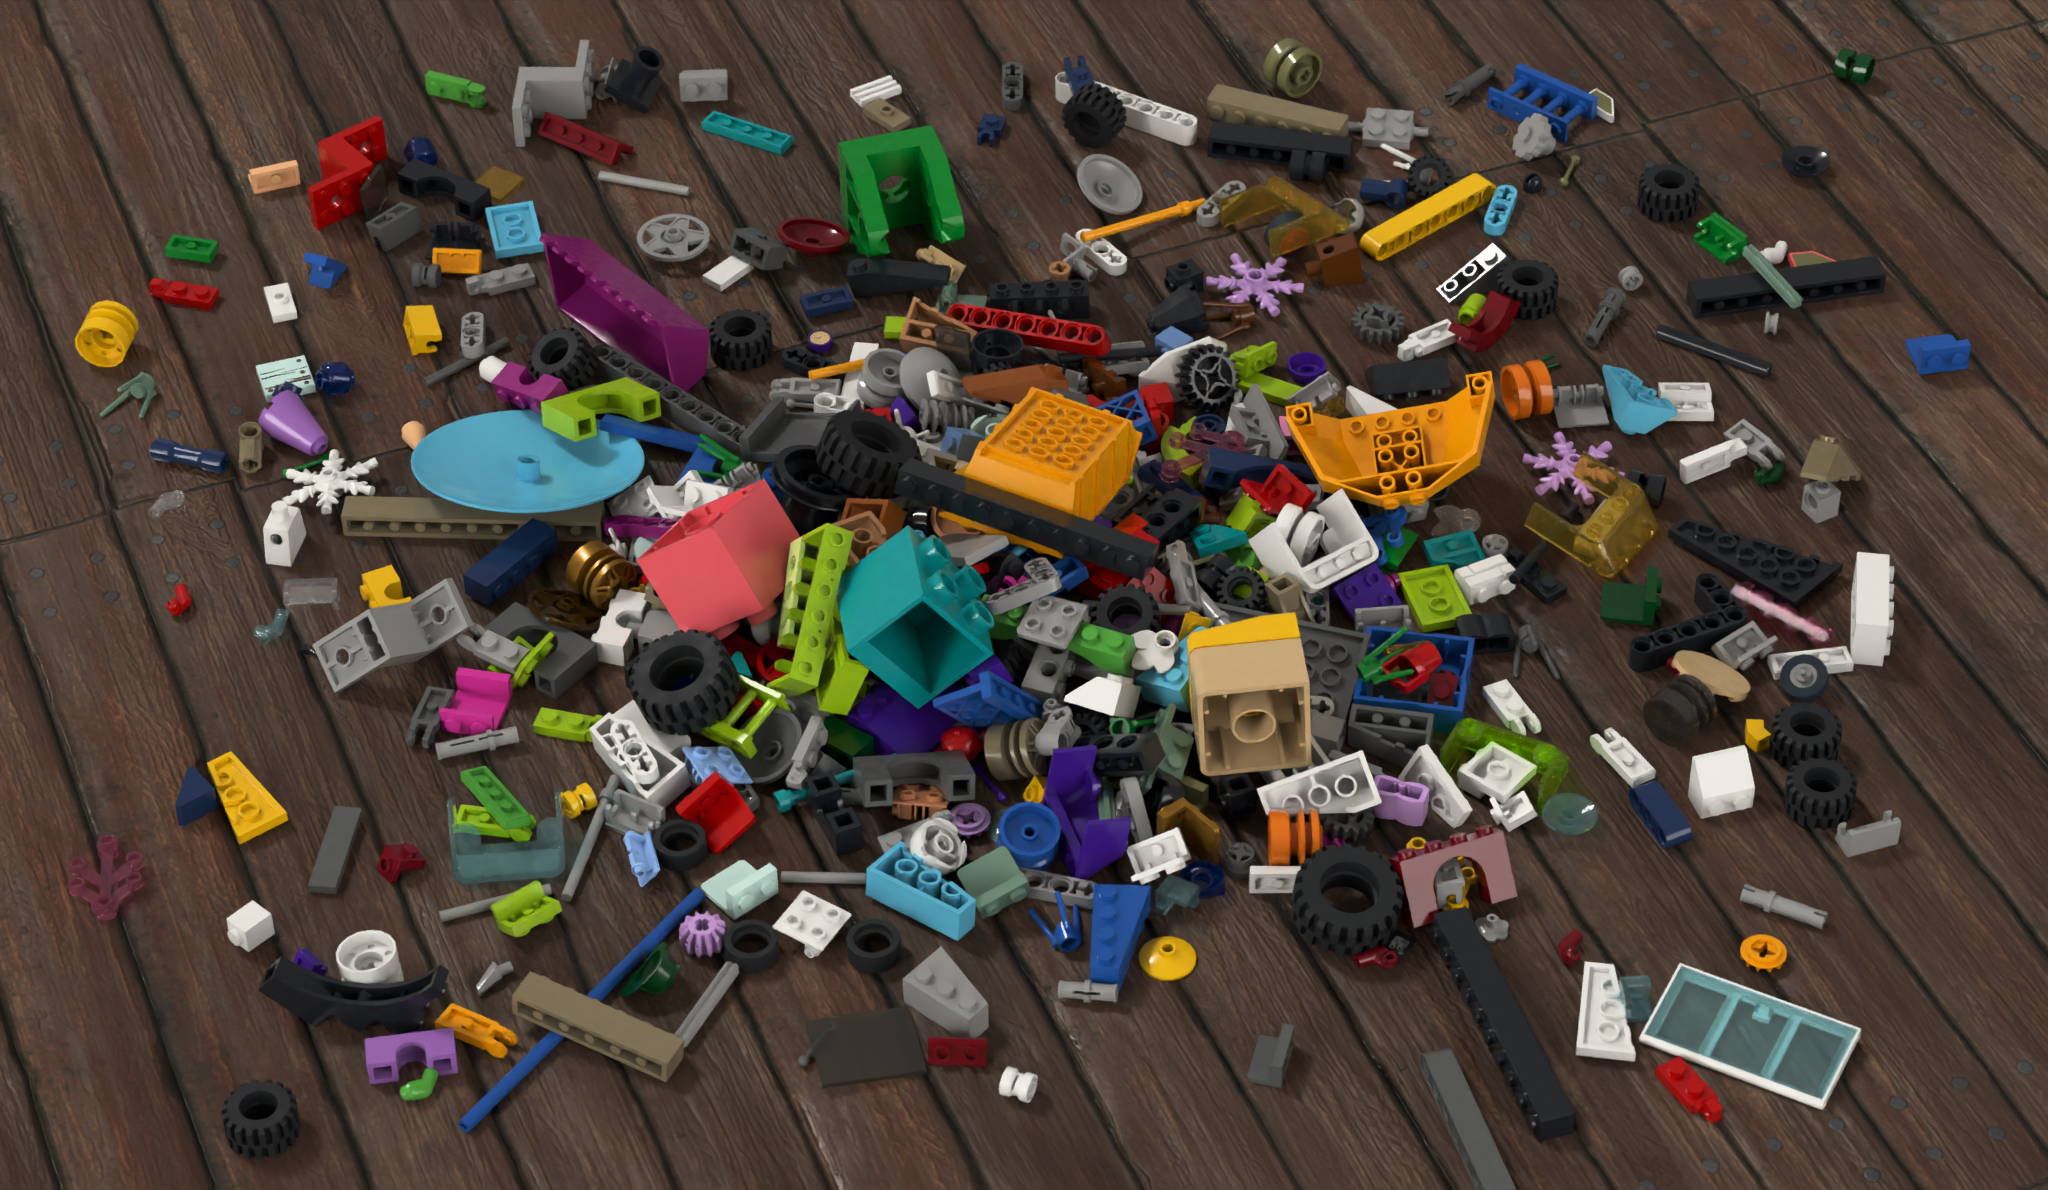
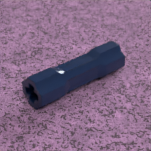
M157 437L150 447L151 459L188 464L200 467L204 471L224 474L230 462L229 453L192 448L180 445L175 441Z

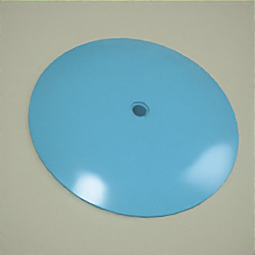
M509 410L467 417L436 429L423 438L415 447L411 457V469L420 484L446 500L482 510L531 514L578 508L610 498L628 488L638 479L644 468L645 457L640 444L635 438L600 430L601 420L596 419L597 436L574 442L544 427L542 415H538L533 410Z

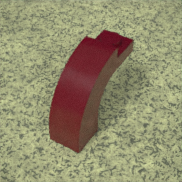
M1490 290L1481 311L1471 322L1462 324L1452 321L1448 331L1456 334V343L1474 352L1485 351L1493 346L1509 328L1521 302L1503 293Z

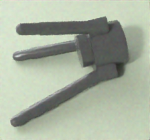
M1531 624L1520 627L1517 631L1518 640L1514 642L1515 651L1512 677L1517 678L1521 650L1531 653L1539 649L1556 680H1559L1560 675L1544 647L1543 640L1539 637L1537 628Z

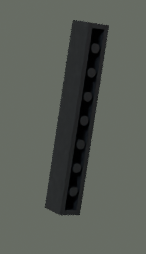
M1877 256L1776 269L1803 298L1802 304L1884 293L1887 274ZM1759 272L1688 281L1686 302L1695 319L1789 306Z

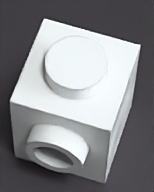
M253 900L226 919L228 938L234 945H239L248 952L275 934L271 913Z

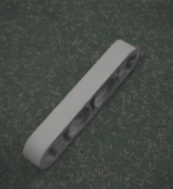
M1018 867L1021 873H1024L1028 882L1037 881L1041 883L1038 887H1030L1032 893L1026 897L1057 903L1056 891L1054 889L1064 886L1068 888L1066 892L1061 893L1064 905L1073 906L1076 904L1079 908H1093L1094 884H1097L1096 882Z

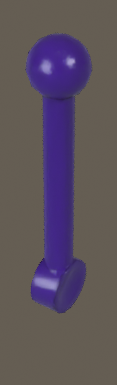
M980 764L973 767L975 775L980 776L997 795L998 802H1006L1007 795L1004 792H1000L984 773V766Z

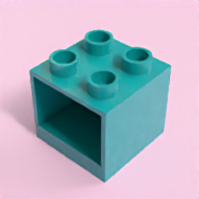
M908 525L843 573L836 597L847 651L919 709L994 654L988 630L994 627L995 622L991 613L981 601L980 595L986 592V585L979 573L970 565H965L959 569L951 562L952 558L949 550L938 537L931 535L924 539Z

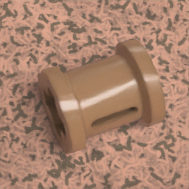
M1057 261L1050 264L1049 273L1051 274V281H1069L1068 275L1071 272V267L1068 263Z

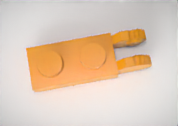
M451 1003L434 1022L435 1029L453 1028L455 1038L482 1050L486 1049L490 1055L497 1056L500 1059L504 1058L508 1053L505 1045L514 1046L518 1041L516 1033L501 1026L498 1022L454 1003Z

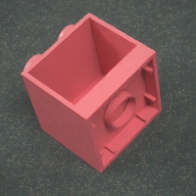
M762 479L688 511L636 561L680 630L688 632V629L698 630L699 633L704 631L721 640L739 628L740 623L738 620L746 617L750 625L755 626L766 621L779 610L774 599H783L790 544L800 536L765 479Z

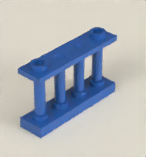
M1520 63L1515 67L1514 83L1504 92L1493 87L1488 89L1487 108L1520 123L1526 117L1531 118L1534 113L1541 114L1548 118L1553 137L1566 142L1570 122L1579 115L1589 120L1596 117L1598 97ZM1520 90L1530 93L1524 100L1513 97ZM1540 98L1550 102L1543 109L1532 104ZM1559 107L1569 110L1562 118L1552 114V112Z

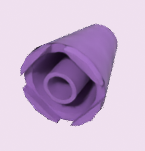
M290 390L283 391L270 400L273 404L269 409L264 407L258 420V424L261 426L264 434L311 456L321 455L328 447V436L297 394Z

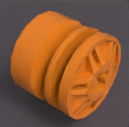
M1317 809L1309 811V822H1305L1303 810H1298L1296 823L1290 822L1288 810H1269V866H1290L1291 857L1297 856L1298 866H1301L1305 861V856H1309L1311 859L1312 853L1320 849L1323 851V832Z

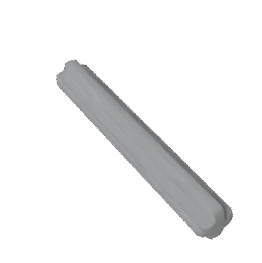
M727 961L675 1032L679 1038L684 1039V1048L688 1046L739 974L738 964Z

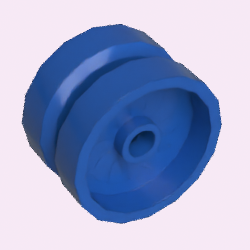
M1017 803L1007 809L1001 817L997 848L1005 846L1018 867L1044 871L1051 867L1057 858L1061 833L1059 819L1050 808L1041 803Z

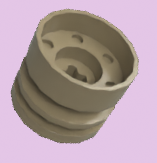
M1028 718L1026 720H1018L1015 723L995 724L988 728L984 741L985 759L990 772L998 781L1005 782L1021 779L1023 776L1046 775L1049 772L1050 756L1040 755L1038 749L1035 748L1036 735L1045 725L1041 719Z

